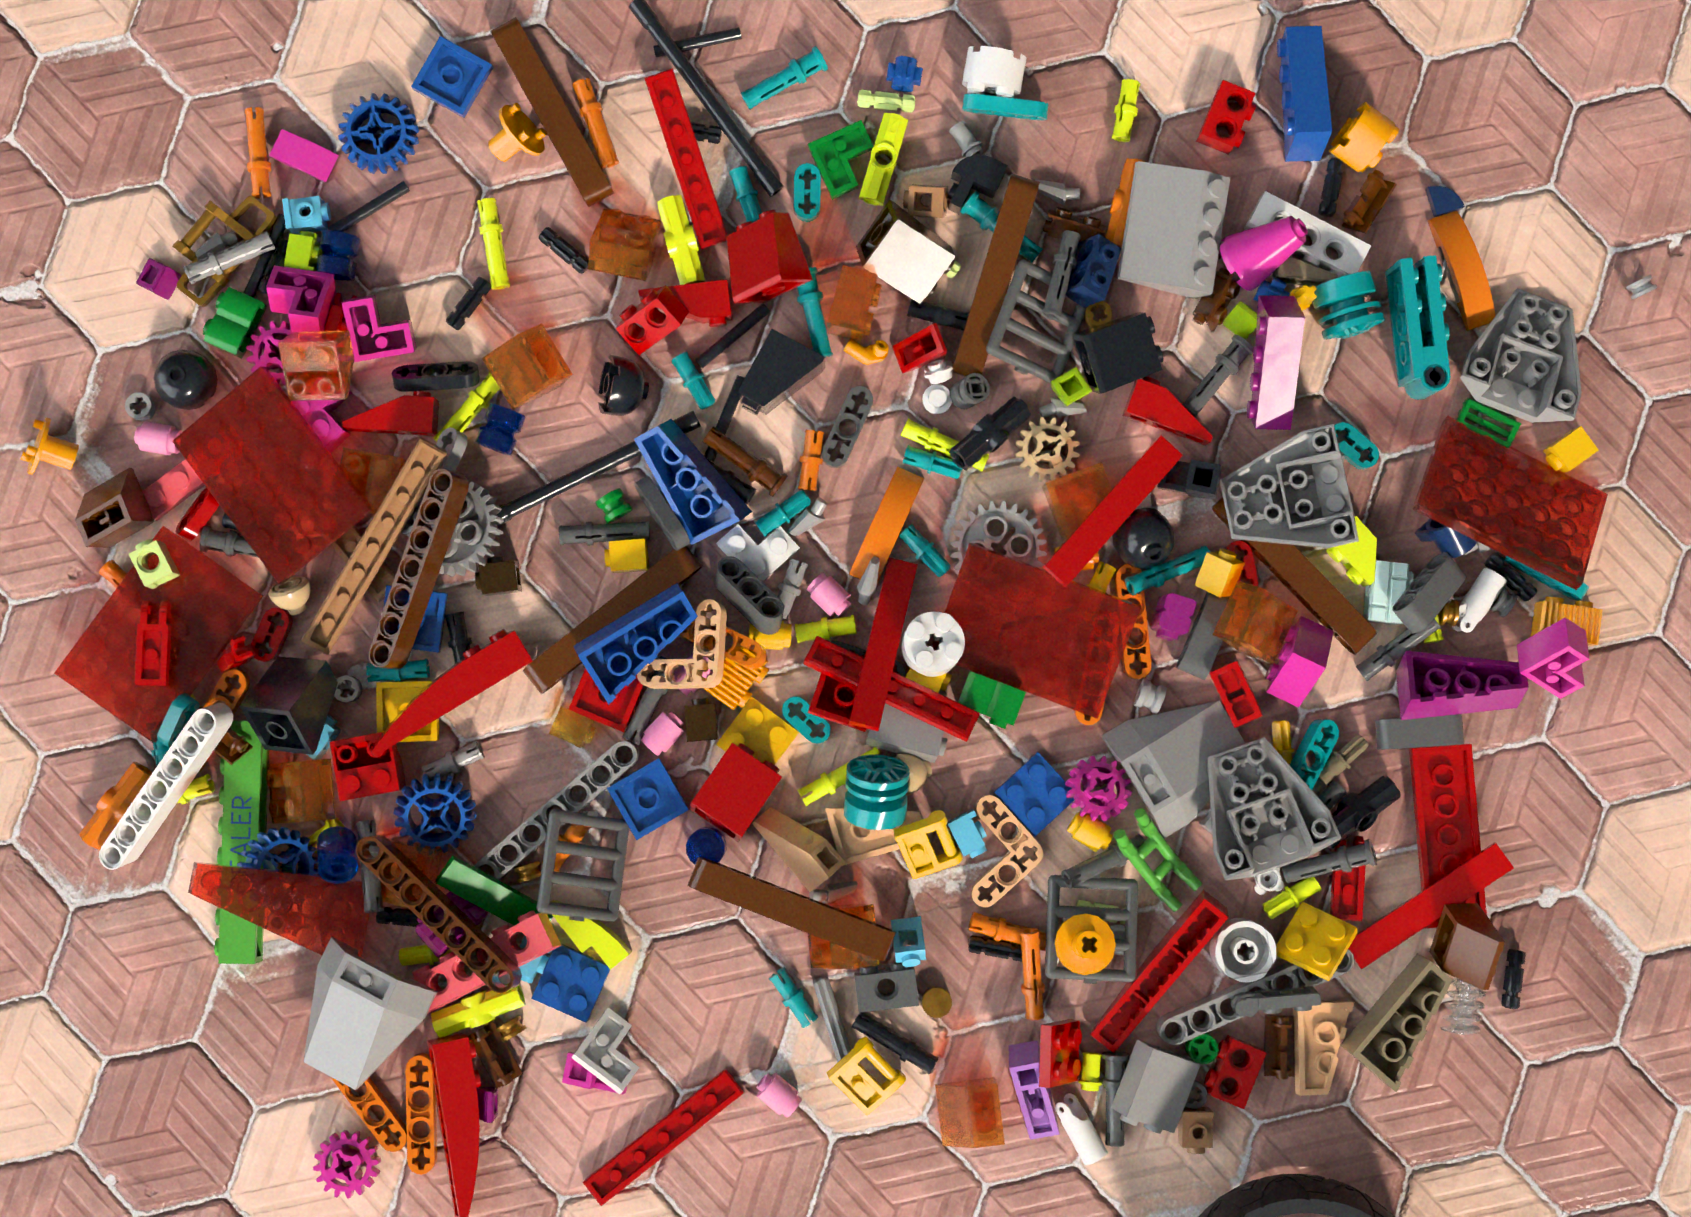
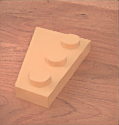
M825 808L837 852L846 862L843 865L900 849L893 829L922 820L919 811H907L906 820L900 826L885 830H871L848 822L844 817V808Z
M1350 1000L1321 1001V1005L1312 1006V1010L1296 1011L1293 1008L1295 1094L1300 1096L1329 1094L1338 1063L1337 1053L1341 1039L1345 1038L1347 1031L1345 1025L1349 1012H1352L1355 1002Z

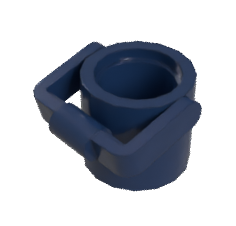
M1462 503L1446 505L1415 531L1416 536L1421 542L1434 541L1441 553L1447 552L1452 558L1466 554L1478 541L1477 534L1465 516L1467 508Z

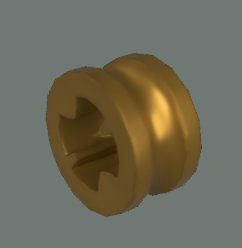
M1100 301L1087 307L1084 319L1090 327L1107 323L1111 320L1112 309L1107 302ZM1100 307L1104 310L1103 316L1106 319L1102 321L1100 318L1096 322L1092 319L1094 314L1091 312V309L1095 308V311H1097Z
M1453 599L1451 602H1447L1441 609L1440 614H1437L1440 625H1445L1447 622L1450 626H1456L1459 618L1458 600Z
M535 861L514 868V873L519 875L517 883L541 876V871L538 869L540 862Z
M520 1015L496 1028L497 1032L502 1033L503 1037L501 1040L503 1042L527 1028L526 1025L520 1023Z

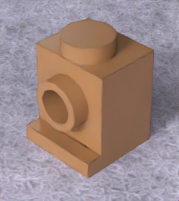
M909 185V191H904L903 208H907V213L911 216L944 218L947 215L946 198L948 196V186ZM923 195L930 196V205L922 204L921 198Z
M1184 1107L1178 1122V1143L1182 1148H1187L1188 1153L1203 1154L1205 1153V1148H1213L1214 1112L1209 1107H1200L1198 1109ZM1198 1127L1202 1128V1135L1200 1137H1193V1130Z

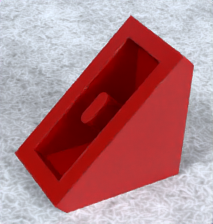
M937 323L931 324L892 346L902 374L926 366L932 361L944 359L947 353Z

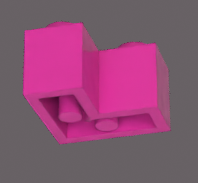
M274 265L266 286L271 312L288 314L292 338L322 342L331 306L335 305L336 287L334 275Z
M375 295L345 299L342 302L354 362L413 353L417 349L411 319L381 324Z
M326 366L280 406L316 446L329 455L351 435L342 428V424L332 415V412L353 393Z
M1303 616L1299 618L1295 626L1290 624L1283 637L1286 643L1280 651L1278 657L1280 660L1277 664L1273 662L1266 673L1265 679L1269 680L1266 692L1299 707L1326 669L1334 631Z
M1566 617L1517 644L1520 673L1561 699L1585 686L1582 663L1589 660L1586 631Z

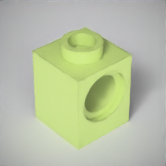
M148 539L135 546L136 550L129 553L145 587L154 589L180 576L163 542ZM157 554L159 564L155 569L150 570L148 559L152 555Z

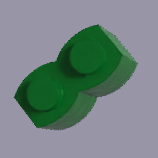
M228 287L226 292H222L217 298L215 305L217 312L213 319H208L204 325L203 335L205 336L203 341L242 359L247 351L246 347L251 343V335H254L255 330L259 326L267 306L258 299Z
M969 671L958 703L991 717L989 720L990 724L1006 729L1007 724L1014 726L1026 692Z

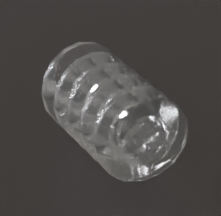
M1453 978L1451 984L1456 987V990L1447 991L1446 995L1452 997L1454 1002L1444 1003V1006L1450 1009L1452 1014L1442 1015L1443 1019L1450 1022V1026L1440 1027V1029L1462 1035L1480 1033V1027L1473 1022L1482 1021V1015L1475 1012V1010L1483 1009L1484 1003L1476 998L1485 997L1486 991L1458 978Z

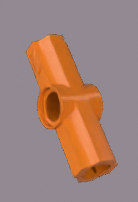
M1136 158L1126 159L1119 187L1115 190L1109 211L1111 217L1105 238L1122 248L1135 162H1145Z
M133 762L118 783L108 789L98 801L96 806L98 810L79 834L82 841L98 850L101 849L104 842L153 772L138 762Z

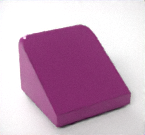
M149 258L136 284L169 300L182 275L170 267Z
M496 1087L477 1088L479 1120L492 1123L498 1116V1089Z

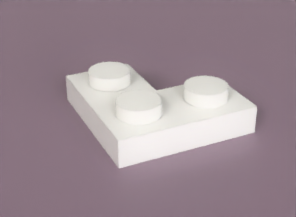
M737 524L716 543L727 557L732 556L741 560L762 582L800 549L781 526L757 545L741 526Z
M607 1008L571 1058L617 1093L621 1094L640 1067L616 1050L632 1025L610 1008Z

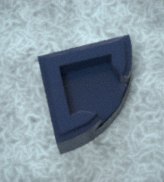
M1430 186L1425 189L1434 217L1458 211L1465 207L1461 198L1451 189L1442 186Z

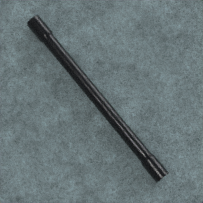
M646 0L632 1L629 9L643 28L648 30L753 171L755 178L767 194L772 197L784 188L783 184L772 169L764 163L673 41Z
M694 411L673 420L684 434L701 427ZM633 441L507 504L499 505L502 510L495 516L504 519V522L501 523L503 524L514 516L642 453L636 442Z

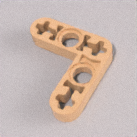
M711 599L701 602L696 610L698 617L695 619L693 659H654L637 674L639 682L653 689L714 688L722 681L724 670L727 621L725 607ZM712 609L716 610V615L711 616V619L706 617V614L711 612ZM713 626L716 628V631L705 629V627L711 628ZM708 636H714L716 645L713 650L706 652L703 648L704 640ZM703 657L714 658V661L708 659L707 662L703 660ZM679 666H684L686 676L682 681L676 682L673 675L674 671ZM654 669L658 672H664L665 677L653 676L650 679L647 675ZM708 669L713 670L712 675H709L707 678L702 677L703 672H707Z
M984 795L976 803V813L1010 851L972 886L971 896L974 902L981 907H990L1041 862L1043 849L1000 799L993 795ZM984 801L989 803L995 801L997 805L994 807V810L999 816L1004 811L1008 815L999 820L995 828L991 825V822L996 821L995 818L989 813L985 816L982 814L984 810L982 804ZM1006 822H1012L1017 826L1018 832L1013 839H1005L1001 834V827ZM1024 846L1029 848L1035 846L1037 849L1034 852L1036 858L1033 861L1029 858L1025 859L1021 864L1026 866V868L1021 872L1018 864L1010 860V858L1015 855L1019 860L1025 854L1022 850ZM1003 865H1012L1016 872L1015 877L1008 882L1002 881L999 877V869ZM993 875L996 882L1004 888L999 892L998 888L994 887L990 891L992 896L990 900L987 901L985 898L979 900L977 898L980 895L978 888L980 886L988 888L993 883L988 878Z

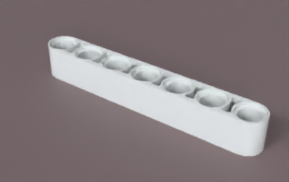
M217 703L199 709L192 715L99 851V859L104 867L114 870L139 858L233 722V714L227 705Z

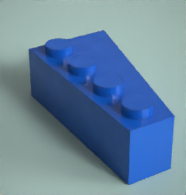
M1322 26L1286 27L1282 39L1277 41V56L1281 57L1279 80L1282 83L1285 162L1320 161L1332 134Z
M672 419L634 438L671 509L685 529L691 545L741 521L752 513L750 508Z
M676 583L574 645V649L605 700L610 704L616 698V695L625 686H628L636 678V675L647 664H650L657 657V654L682 633L698 616L684 592Z

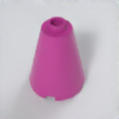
M1289 216L1226 236L1221 240L1224 243L1220 245V252L1230 274L1236 271L1241 278L1237 283L1246 291H1252L1306 242L1305 235L1308 234V231L1300 218L1295 219L1293 216Z

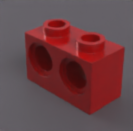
M1222 80L1196 142L1229 155L1233 147L1239 148L1246 132L1241 130L1245 120H1251L1257 104L1252 103L1256 93ZM1227 101H1237L1241 109L1232 110L1228 106ZM1220 126L1225 127L1229 131L1230 136H1219L1216 128Z
M666 285L657 292L651 289L640 299L642 303L636 307L633 304L629 305L619 315L621 321L615 329L638 355H641L681 326L689 313ZM657 308L662 309L665 313L660 312Z
M1238 660L1209 673L1234 728L1263 716Z
M1227 1035L1225 1041L1221 1040L1218 1045L1217 1062L1214 1069L1210 1068L1208 1070L1204 1085L1207 1086L1206 1091L1210 1096L1245 1109L1267 1053L1259 1047ZM1243 1049L1245 1051V1059L1241 1063H1233V1053L1236 1050ZM1225 1078H1233V1088L1227 1092L1221 1091V1082Z

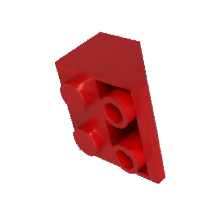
M383 732L330 742L340 801L401 791L406 786L402 759L396 744L375 757L369 751Z

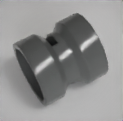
M969 374L952 385L950 389L951 401L960 409H969L988 397L990 393L989 383L981 374Z

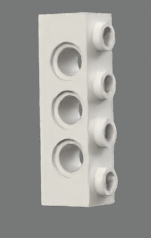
M1266 191L1259 198L1244 230L1289 216H1293L1295 219L1300 218L1307 228V235L1311 238L1312 245H1302L1293 255L1301 258L1306 263L1337 274L1338 278L1359 271L1371 245ZM1326 248H1334L1338 253V259H1330L1326 254Z

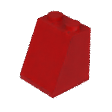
M775 209L765 211L759 215V220L742 223L736 227V232L727 236L734 303H766L813 280L789 213L776 212Z
M731 743L692 800L689 810L739 842L782 776L778 774L780 769L771 762L764 760L762 763L754 758L755 752L746 745L739 743L737 746Z

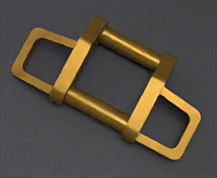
M248 196L230 215L209 200L204 206L206 208L204 213L182 240H177L172 247L192 261L191 263H194L198 259L196 253L190 248L216 217L244 238L242 241L244 242L266 231L268 232L275 223L277 216L253 196ZM251 206H257L267 215L266 220L254 235L237 222ZM240 264L223 270L224 273L221 275H211L210 277L216 280V282L201 298H198L188 290L187 285L190 280L185 272L177 282V288L201 307H206L220 290L230 282L228 278Z

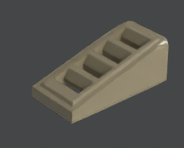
M1290 256L1273 272L1272 279L1275 277L1286 284H1306L1307 286L1314 285L1316 287L1338 278V275Z

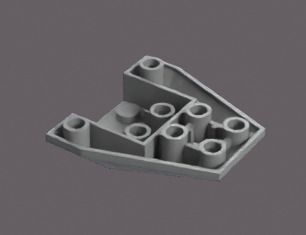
M1517 288L1466 355L1460 379L1474 399L1481 404L1532 423L1573 421L1576 417L1582 393L1573 309Z
M1334 424L1302 431L1220 480L1232 539L1332 548L1359 542L1355 515Z
M1220 700L1126 720L1101 735L1115 760L1120 761L1150 811L1148 815L1163 838L1188 825L1210 800L1208 757L1246 744L1237 728H1234Z
M1265 737L1208 757L1213 852L1225 880L1257 876L1307 858L1341 839L1329 809Z
M331 937L317 966L303 1062L357 1090L425 1019L437 991L412 978L401 979L357 956L359 950Z

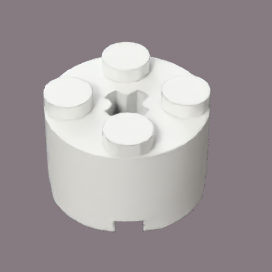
M974 46L968 47L962 85L967 87V94L985 95V92L994 93L998 97L1014 98L1015 95H1019L1021 92L1027 57L1021 54L1020 59L1013 57L1014 51L991 46H980V52H974Z
M934 611L923 613L911 621L904 633L901 643L903 658L910 668L928 677L943 675L949 672L961 658L965 646L964 633L958 622L950 614ZM930 638H933L934 642L938 641L940 643L936 651H934L932 646H926Z
M1233 918L1225 921L1211 938L1209 945L1210 956L1214 965L1222 973L1239 982H1254L1263 978L1268 973L1272 964H1274L1277 954L1276 944L1272 935L1260 924L1245 918ZM1241 944L1248 946V949L1243 952L1244 956L1237 953V949L1241 948Z

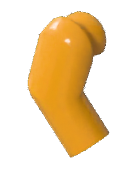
M850 339L843 351L862 364L869 365L883 361L888 355L889 346L885 341L877 340L876 344L863 347L853 339Z

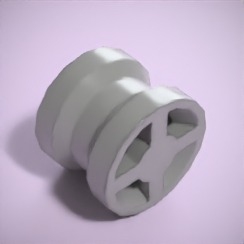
M1143 678L1134 699V706L1138 708L1147 707L1150 712L1157 714L1164 701L1167 686H1156L1150 680Z

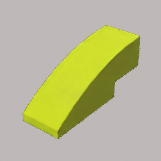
M553 899L552 901H550V902L563 903V902H560V901H557V900H554V899ZM552 914L581 953L592 946L610 970L632 952L616 933L599 920L584 918V921L569 920V916Z

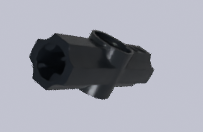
M1012 397L992 415L989 413L984 416L966 437L951 448L949 454L952 457V461L959 468L967 471L988 452L993 453L1010 437V434L1031 416L1027 404L1022 399Z
M1388 776L1380 777L1359 794L1350 793L1340 801L1337 810L1331 815L1341 839L1326 848L1333 849L1355 831L1364 832L1375 823L1378 814L1401 797L1399 789Z

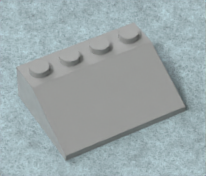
M1140 161L1135 162L1117 279L1193 299L1211 295L1214 286L1230 178L1204 170Z

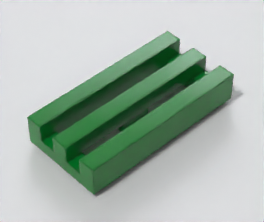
M1470 398L1464 400L1463 407L1459 410L1458 417L1453 423V426L1505 451L1509 450L1521 425L1520 422ZM1471 408L1511 427L1510 432L1468 412ZM1464 419L1474 422L1506 438V441L1465 422Z

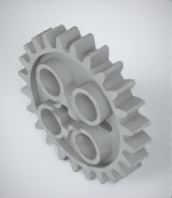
M472 481L469 483L468 492L450 540L451 547L446 552L439 571L442 575L446 574L454 577L456 573L465 576L466 569L473 573L476 572L475 563L485 566L486 563L483 557L485 555L493 557L494 554L490 550L491 546L500 545L495 540V535L503 534V531L497 529V525L504 522V519L495 515L502 509L494 504L497 499L489 494V490L480 487V485ZM467 505V509L463 513V509ZM476 531V535L472 539V534Z
M990 501L989 510H985L979 504V514L975 515L969 510L967 513L970 521L959 520V523L964 527L963 531H953L956 536L960 537L959 541L950 543L951 546L958 548V552L951 554V558H959L960 560L954 566V569L963 568L965 572L961 575L960 579L963 580L970 577L972 580L969 588L974 587L978 583L980 585V594H983L987 588H991V596L995 597L997 589H1001L1004 597H1007L1008 588L1010 587L1017 594L1019 593L1018 584L1022 583L1024 586L1029 587L1027 577L1038 578L1037 573L1033 569L1035 567L1043 568L1044 564L1038 561V557L1046 556L1047 553L1039 550V546L1047 543V540L1038 539L1037 535L1044 530L1043 528L1034 529L1032 527L1036 523L1037 518L1028 521L1026 519L1027 509L1021 514L1016 513V503L1010 510L1006 509L1005 501H1002L1000 508H996L994 502ZM991 520L1001 521L1004 526L1003 533L997 537L991 536L987 531L988 522ZM1014 527L1016 529L1003 548L1006 554L1004 556L1002 554L997 555L988 569L983 571L981 567L994 550L991 544L993 542L998 544L1008 530ZM1022 537L1027 541L1028 548L1024 554H1016L1012 551L1011 542L1014 538ZM973 544H981L985 547L986 556L984 559L975 561L970 557L969 549ZM999 561L1006 562L1010 567L1009 575L1003 579L996 577L993 572L994 565Z

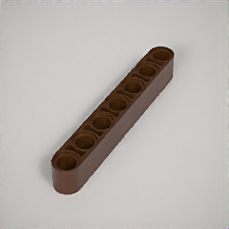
M515 17L491 30L492 36L588 208L614 194L606 176L518 19Z
M1015 174L1010 176L952 373L962 376L972 373L982 375L988 356L986 347L1007 294L1039 188V181Z
M438 469L432 473L369 649V660L375 667L398 670L403 668L409 659L468 492V479L461 473L447 469Z
M1222 497L1212 506V510L1229 528L1224 499ZM1241 540L1250 546L1252 553L1323 626L1334 631L1333 636L1350 653L1356 655L1377 635L1374 627L1294 545Z
M687 546L678 551L673 549L523 669V672L540 694L545 693L582 664L574 649V645L676 583L679 586L697 573L703 565Z
M382 835L364 837L358 842L356 854L359 860L491 990L503 993L519 985L522 974L518 965L388 838ZM373 841L379 847V853L376 857H373L369 851L370 844ZM394 862L399 865L401 870L400 876L397 879L391 874V866ZM415 884L422 888V897L419 900L412 894V888ZM436 905H439L444 910L442 921L437 920L434 916ZM458 926L462 927L466 932L464 942H460L456 938L455 931ZM479 948H483L488 954L486 964L481 963L477 958ZM501 969L507 971L510 975L508 985L502 984L499 980Z
M698 856L688 882V886L697 891L880 961H886L896 934L895 931L704 857Z

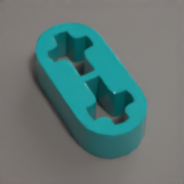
M806 163L800 165L795 171L794 211L797 218L801 221L811 222L820 214L821 175L815 165ZM807 171L811 172L812 177H816V179L811 180L810 189H805L804 180L799 179V177H804ZM805 196H810L811 206H816L815 209L810 210V214H804V210L799 208V206L804 205Z
M1341 422L1334 425L1335 431L1345 430L1347 432L1345 438L1352 443L1351 445L1346 441L1338 443L1341 455L1345 456V459L1357 469L1364 470L1377 463L1379 451L1375 444L1349 423ZM1354 447L1360 451L1368 449L1370 461L1365 460L1361 462L1359 460L1361 455Z
M187 693L179 695L170 705L159 729L157 739L170 749L192 715L200 707V703Z
M790 697L787 699L782 707L785 719L810 742L819 744L826 741L831 732L827 720L809 714L810 705L800 697ZM791 702L795 705L799 702L802 703L801 711L807 716L804 721L796 715L792 718L788 715L790 712L788 705ZM810 719L816 725L823 723L825 725L823 728L824 737L816 736L812 738L810 736L812 729L806 722Z

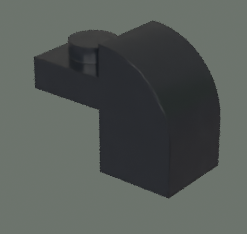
M972 155L961 160L952 171L951 179L959 182V184L953 183L946 199L951 201L948 210L959 215L971 189L993 199L1008 165L986 155Z
M1192 459L1190 463L1178 461L1158 483V489L1188 494L1190 497L1214 499L1218 491L1222 466Z

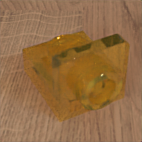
M561 706L549 734L572 743L579 748H583L585 743L590 745L597 728L593 727L595 720Z

